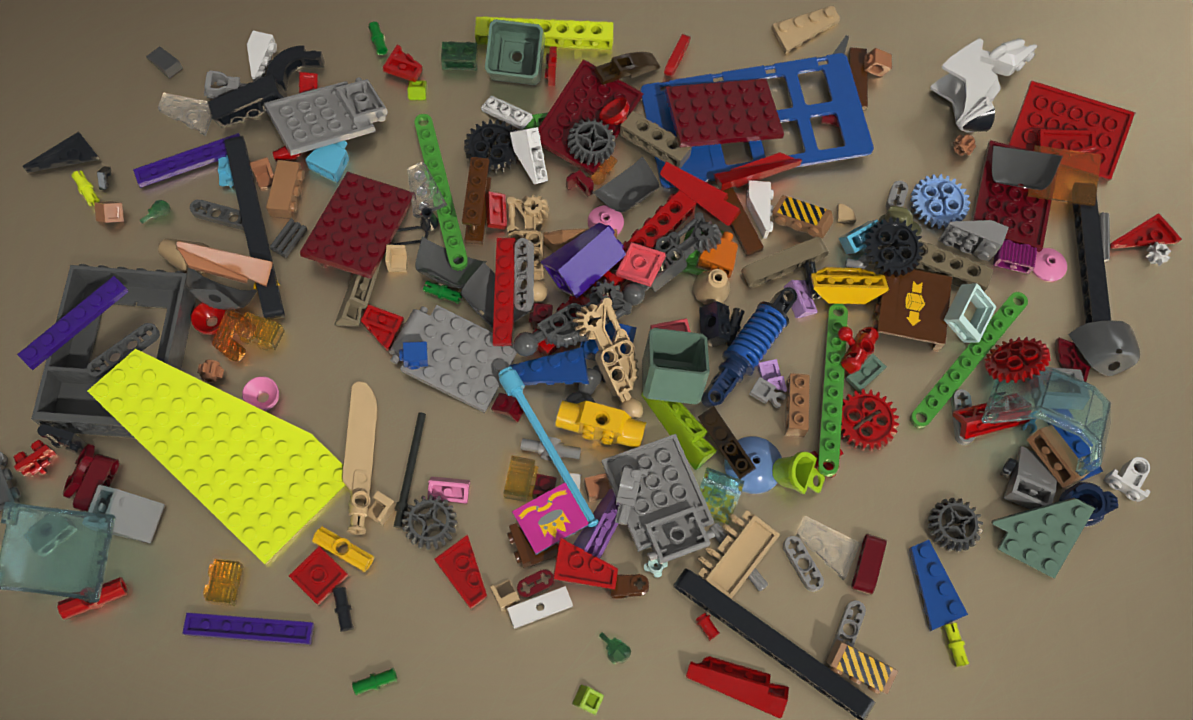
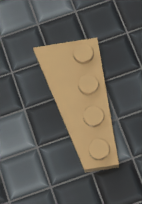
M832 5L772 24V30L784 53L787 54L794 47L797 48L802 45L804 41L814 38L819 32H824L839 23L840 17Z

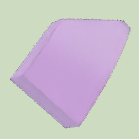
M777 359L760 362L758 364L760 377L775 385V389L783 393L787 392L784 376H781Z

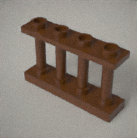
M471 157L462 216V224L466 225L464 242L467 244L483 245L487 219L486 194L490 191L492 182L491 177H487L489 169L488 158Z

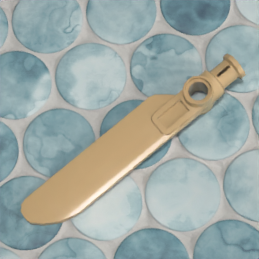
M356 382L351 388L342 481L351 492L348 503L351 519L347 532L354 535L366 533L364 523L371 501L370 486L377 420L376 397L371 388L364 382ZM355 500H361L364 506H358Z

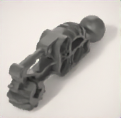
M697 212L694 215V219L687 223L679 232H671L666 237L659 238L653 249L664 252L666 257L651 287L631 282L622 289L623 300L629 302L632 306L640 304L644 300L645 291L649 288L654 292L658 291L682 272L687 266L686 259L695 250L701 253L705 250L710 253L712 248L717 250V245L721 244L722 233L717 224L713 225L711 221L705 222L703 213ZM694 228L691 236L680 244V237Z
M606 279L603 281V284L598 281L596 287L593 286L591 288L590 302L582 306L572 303L538 323L536 332L520 333L514 340V349L521 356L527 357L535 353L538 343L543 340L546 344L556 345L557 348H560V346L568 348V345L575 346L577 342L589 341L586 334L580 336L581 330L574 329L575 326H578V323H574L573 319L578 317H572L571 313L581 312V307L583 306L588 308L590 304L598 305L602 299L610 298L612 300V308L616 310V319L623 315L630 314L632 305L623 300L620 286H614V281H611L610 284L607 283ZM608 317L605 320V325L611 322ZM590 319L587 322L588 325H590V323L593 322V320L595 319ZM560 322L563 325L561 327H556L554 324Z

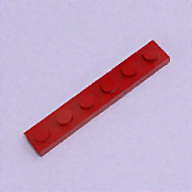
M497 238L493 346H513L516 238Z

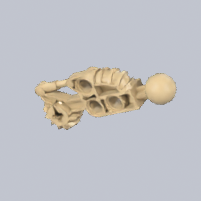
M532 194L531 198L525 196L521 200L509 197L507 199L509 218L507 238H516V242L520 238L538 241L533 243L534 257H538L537 260H534V303L538 304L546 299L548 290L546 285L541 282V279H544V267L541 264V261L544 259L542 234L536 231V225L542 224L543 219H547L549 207L546 199L542 200L541 195L536 198ZM515 209L525 221V231H521L515 226ZM526 261L521 265L522 271L527 267Z
M604 298L598 305L590 304L588 308L586 306L581 307V312L577 311L575 313L578 318L573 319L574 323H578V326H575L574 329H581L579 335L584 336L586 334L588 340L595 339L599 349L595 356L596 362L612 396H618L621 401L619 409L624 410L632 419H640L643 414V405L636 398H632L629 393L630 390L634 389L635 380H638L637 372L639 368H637L638 360L634 357L636 355L634 352L635 347L630 341L627 332L621 329L616 319L617 316L612 308V300ZM606 313L616 330L612 342L605 329ZM590 319H595L593 320V322L590 323V325H588L587 322ZM622 344L626 346L624 354L620 350ZM605 352L610 356L608 362H605L603 358ZM613 370H616L618 373L616 380L612 378Z

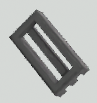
M290 219L270 245V249L287 258L307 231L306 226H302L299 222H294L293 219ZM297 229H299V231L297 232V234H296V235L294 236V238L292 239V236L294 235V233L297 231ZM287 243H289L288 246L285 248V250L282 251V249L285 247V245H286Z

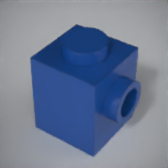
M427 342L403 343V349H399L400 361H404V367L415 370L428 366Z

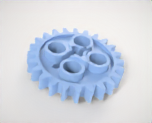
M933 174L931 178L926 176L924 180L921 179L911 193L910 202H913L911 208H916L914 214H920L918 219L924 218V224L930 222L932 228L937 224L938 229L942 225L946 228L950 222L962 221L970 209L968 207L970 201L967 200L969 195L964 194L966 189H960L962 183L956 185V179L950 181L949 176L943 179L942 174L938 178Z

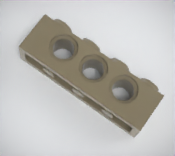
M632 111L621 124L620 136L665 163L667 161L681 168L691 155L692 147L680 148L678 139L672 132L664 130L641 114Z

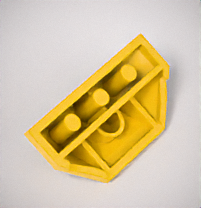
M825 267L811 274L814 290L827 303L866 304L889 289L884 275H877L872 271L862 268Z

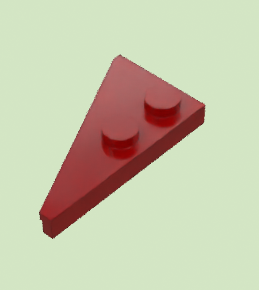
M1158 213L1113 241L1110 247L1116 249L1153 246L1156 242L1166 245L1177 244L1182 238Z

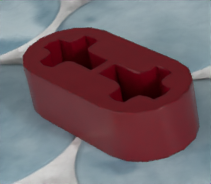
M543 569L519 581L517 585L519 596L528 599L552 587L554 583L553 573ZM541 575L550 577L548 584L544 582L537 584L536 582L541 580ZM523 584H526L527 586H530L532 584L535 585L530 588V593L527 594L525 591L521 592V590L523 589Z

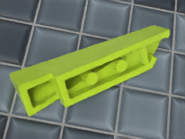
M642 392V397L670 436L676 434L683 452L694 470L700 468L717 452L703 438L708 431L682 403L646 399Z

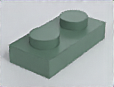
M872 354L861 365L859 371L849 374L845 380L859 393L883 372L887 366Z

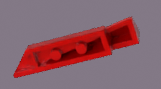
M779 152L731 169L730 171L716 173L714 178L718 188L722 191L732 187L738 188L747 185L749 180L758 181L798 167L802 159H795Z
M666 161L660 175L727 226H730L741 213L740 208L727 202L729 198L727 193Z
M710 656L705 657L701 663L697 664L692 661L689 664L686 674L687 678L777 718H782L788 702L789 687L770 683L771 674Z

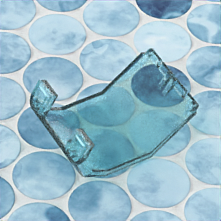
M1054 368L1039 371V376L1032 375L1033 379L1025 378V382H1022L1020 379L1017 383L1011 380L1007 384L1006 380L999 382L998 378L995 380L981 419L983 423L991 424L1030 419L1044 420L1079 436L1090 447V454L1078 459L1076 472L1080 476L1094 471L1102 464L1111 425V402L1094 385Z
M5 502L1 523L6 524L0 552V590L42 593L77 598L92 603L98 602L110 550L115 516L113 514Z

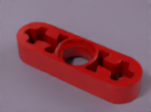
M681 35L667 62L664 75L674 76L689 46L690 36Z

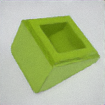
M409 81L408 99L426 100L427 81Z
M580 685L572 704L596 715L604 695L588 686Z

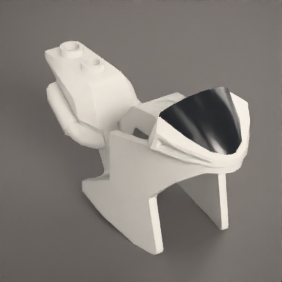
M979 38L952 55L942 65V69L949 72V74L937 80L931 85L930 89L952 103L956 125L960 130L972 133L987 132L991 129L995 118V108L992 102L1000 91L998 75L996 74L1010 76L1016 70L1020 71L1025 65L1024 62H1029L1035 56L1036 44L1026 47L1024 46L1025 41L1019 38L1002 43L990 52L982 50L983 40Z

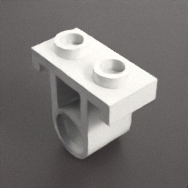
M1133 458L1123 465L1119 474H1117L1118 470L1114 469L1106 474L1103 481L1107 482L1111 488L1124 493L1130 500L1140 502L1146 499L1151 492L1148 489L1145 491L1140 489L1150 472V464L1145 458Z

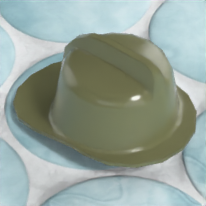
M890 206L887 213L879 218L880 223L883 218L887 221L891 217L894 222L898 217L900 223L906 220V226L913 224L911 230H918L915 234L916 236L922 232L921 227L913 221L911 211L904 207Z

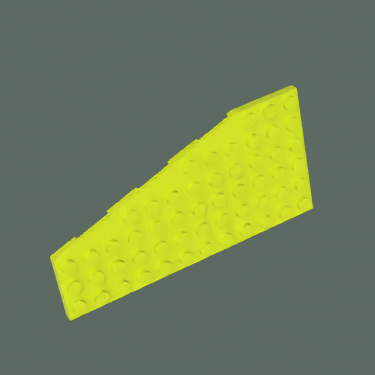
M137 349L132 351L88 390L125 429L264 564L346 486L342 481L343 464L311 433Z

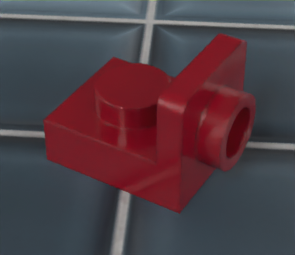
M537 474L532 493L533 499L554 489L557 477Z

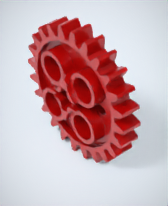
M1018 337L1016 341L1010 339L1008 343L1002 341L1003 345H995L996 349H990V354H986L987 358L984 359L988 375L992 376L993 380L998 378L999 382L1006 380L1007 384L1011 380H1014V383H1017L1020 379L1022 382H1025V378L1032 380V375L1039 376V371H1045V366H1049L1048 361H1051L1046 344H1042L1041 340L1036 342L1035 338L1029 341L1028 337H1025L1024 340Z
M862 389L860 395L857 391H854L853 396L848 394L846 399H843L841 432H843L841 439L847 437V444L853 442L854 449L861 445L862 451H864L866 446H868L869 451H872L874 446L879 450L881 444L887 446L888 441L891 442L894 438L892 435H896L898 432L895 428L899 426V423L895 421L898 420L899 416L893 415L897 408L891 409L890 406L893 402L886 403L887 396L881 399L880 392L873 395L871 389L868 394H866L864 389ZM864 405H870L872 410H867ZM877 411H880V412H881V413H879V414L873 416L870 421L868 420V421L864 422V423H863L859 428H857L856 430L853 429V427H856L857 425L861 424V422L863 421V419L867 420V419L870 418L875 412H877ZM849 415H855L857 420L850 419ZM876 420H882L885 425H879ZM861 430L868 431L870 436L863 435Z

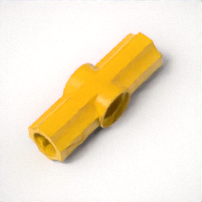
M323 526L316 531L312 539L313 543L364 573L373 562L374 556ZM341 546H348L345 553H338Z

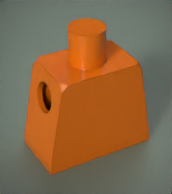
M723 232L721 244L717 245V250L712 248L710 253L705 250L699 258L698 266L707 270L721 269L730 278L734 269L738 244L732 242L734 235L730 232Z

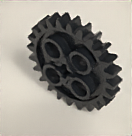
M491 119L489 124H486L484 121H482V126L476 124V130L471 128V134H466L467 139L464 140V150L466 158H469V163L471 157L488 158V174H490L491 170H494L497 174L498 169L505 172L504 167L511 169V163L516 165L518 157L513 150L510 132L517 131V129L512 130L511 124L506 127L505 121L502 124H499V120L492 123Z
M889 217L887 221L883 218L880 223L876 222L869 228V232L865 235L867 239L863 242L867 247L863 251L869 253L865 258H871L869 265L875 264V271L880 268L881 274L887 271L888 277L893 275V273L895 277H898L900 274L904 276L908 272L910 273L919 265L918 262L922 260L920 255L924 253V250L919 248L924 243L918 241L922 236L915 235L918 230H911L913 224L906 226V220L900 223L897 217L893 222V219ZM898 235H901V236L903 237L904 241H902V240L898 237ZM880 236H883L886 242L882 241ZM901 252L906 255V258L901 255ZM883 254H886L889 260L885 259Z

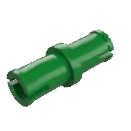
M371 22L368 28L372 35V43L375 44L378 55H385L388 51L384 42L385 36L381 33L379 23Z
M427 280L425 282L427 286L423 287V292L438 296V299L441 300L447 299L459 304L461 301L459 298L462 299L461 292L449 289L446 285L440 286Z
M391 668L378 674L372 673L370 677L352 682V687L357 696L372 689L375 691L379 690L381 686L396 682L398 679L395 669Z

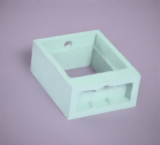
M977 283L961 284L944 321L964 343L980 342L996 309V305ZM971 301L977 309L969 322L964 313Z

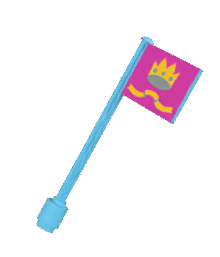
M507 367L498 373L501 385L508 396H513L517 399L565 482L512 511L534 553L538 554L558 543L560 537L565 539L586 526H596L598 519L596 520L523 395L525 385L517 371L513 370L512 367Z

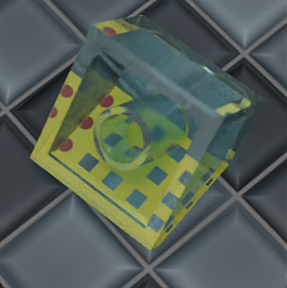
M707 467L699 488L713 519L729 525L731 520L729 516L735 510L744 481Z

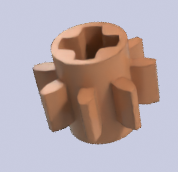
M959 134L952 143L955 145L954 151L961 156L965 153L969 156L976 147L975 139L969 134L964 136Z
M210 359L205 360L203 364H199L197 371L200 374L199 376H201V380L208 383H215L218 378L222 379L224 372L218 361Z

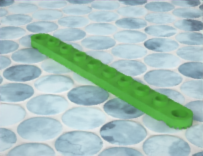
M420 114L414 121L449 264L452 269L459 271L467 267V254L432 118L427 114ZM423 120L428 121V124L425 126L419 125ZM457 257H461L464 260L461 264L453 262Z
M1015 292L1011 294L990 319L980 342L969 344L912 412L910 421L914 427L925 428L1020 315L1028 304V299L1023 293ZM1013 298H1019L1022 304L1016 305ZM916 414L924 415L925 422H919L916 419Z
M833 304L829 308L818 454V471L827 477L835 475L839 468L845 371L841 365V360L846 353V341L839 339L837 334L841 327L847 326L848 310L843 304ZM841 310L843 315L836 316L833 311ZM829 462L833 464L834 469L826 470L823 464Z

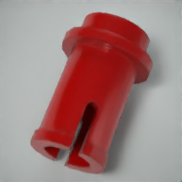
M705 612L696 618V621L698 622L697 626L700 625L710 641L720 632L709 617L711 616Z

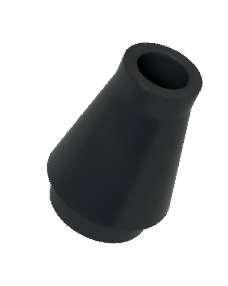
M424 208L420 225L426 231L435 230L439 223L431 208Z

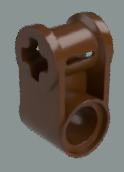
M641 574L617 575L615 590L610 589V598L620 599L644 596L649 590L648 579ZM638 581L642 582L643 586L641 590H638V587L634 586L637 585Z

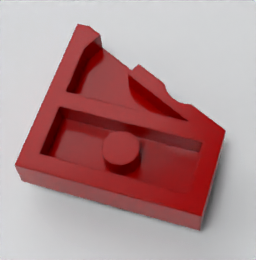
M396 45L383 65V72L416 82L422 72V65L415 61L409 53L405 54L400 45Z
M550 46V52L546 53L548 68H545V79H548V86H555L557 47Z
M368 305L361 319L363 326L386 351H389L404 322V317L372 305Z

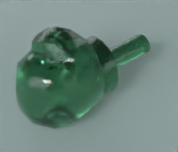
M163 200L155 201L150 209H148L149 214L140 219L141 223H145L152 217L157 219L161 215H168L170 205Z
M603 632L599 635L608 644L606 646V650H608L607 656L613 664H623L628 660L631 655V648L616 637L611 640Z

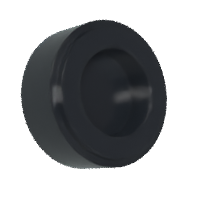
M1009 458L1001 471V475L1008 478L1017 461Z

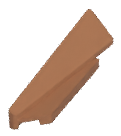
M181 241L176 243V249L184 258L188 268L246 284L249 279L267 286L273 264L271 261Z

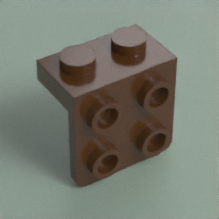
M517 523L509 525L510 532L507 533L510 544H514L517 551L514 552L517 564L521 563L523 569L557 556L558 543L535 554Z

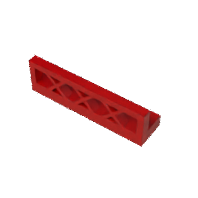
M1014 395L953 411L952 417L961 423L960 436L963 439H968L1030 422L1032 405L1020 396Z

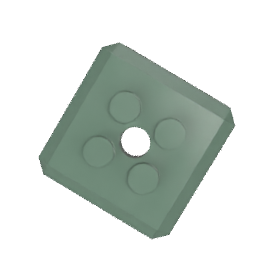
M494 19L490 23L485 70L492 80L527 85H537L540 82L545 46V34L539 24ZM517 52L522 54V59L518 62L512 59L513 54Z
M659 328L651 329L642 359L643 396L646 399L698 404L701 402L710 372L707 337L700 333Z

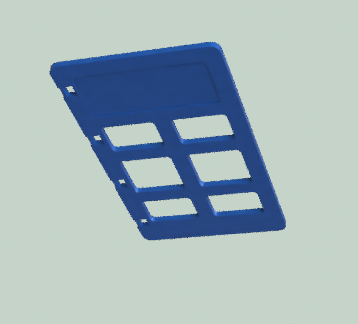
M843 53L775 63L768 66L763 65L725 71L718 74L675 79L662 83L645 84L641 87V92L644 93L642 102L646 119L658 124L664 130L672 132L677 137L665 90L661 91L660 87L718 83L714 82L713 79L721 77L723 81L719 82L784 77L793 107L777 110L781 123L788 121L797 122L805 152L788 156L802 159L798 167L869 156L874 149L848 58ZM827 61V64L818 65V62ZM775 69V73L766 74L765 70ZM823 71L832 101L807 105L803 97L798 74ZM834 114L837 117L845 146L819 150L810 118ZM761 140L748 141L753 159L751 162L766 157ZM721 144L693 146L690 157L680 169L705 182L716 181L714 178L716 173L727 172L751 162L727 165ZM655 157L661 186L664 188H674L673 184L660 175L665 162Z

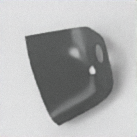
M993 146L992 177L996 183L1043 190L1052 182L1063 155Z
M641 157L627 170L592 193L613 210L624 212L638 205L659 188V182L645 159Z
M422 236L415 268L421 274L438 283L450 287L463 288L474 272L486 261L467 257V267L459 271L454 270L449 264L446 248ZM457 257L453 262L461 264L464 260L461 257Z
M483 262L466 282L461 294L473 309L475 308L479 312L478 314L493 328L495 273ZM514 304V322L530 311H520L516 309Z
M188 268L186 286L199 301L216 309L235 310L244 308L258 291V289H235L203 277L194 269Z
M1123 321L1091 322L1076 328L1068 334L1092 368L1103 375H1116L1136 365L1139 361L1140 350L1134 331L1129 324ZM1121 349L1122 353H1116V350ZM1112 362H1120V366L1117 369H1108Z

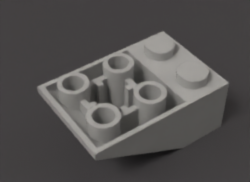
M992 220L954 221L948 224L938 241L946 246L957 248L963 253H969L981 260L990 262L1003 245L1009 227Z
M1021 446L1004 499L1029 510L1052 504L1057 480L1036 452Z
M98 485L83 524L95 531L151 544L165 504L119 489Z

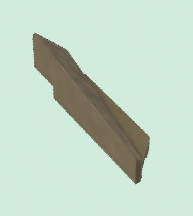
M381 262L371 279L353 274L334 325L359 326L362 308L365 309L368 305Z

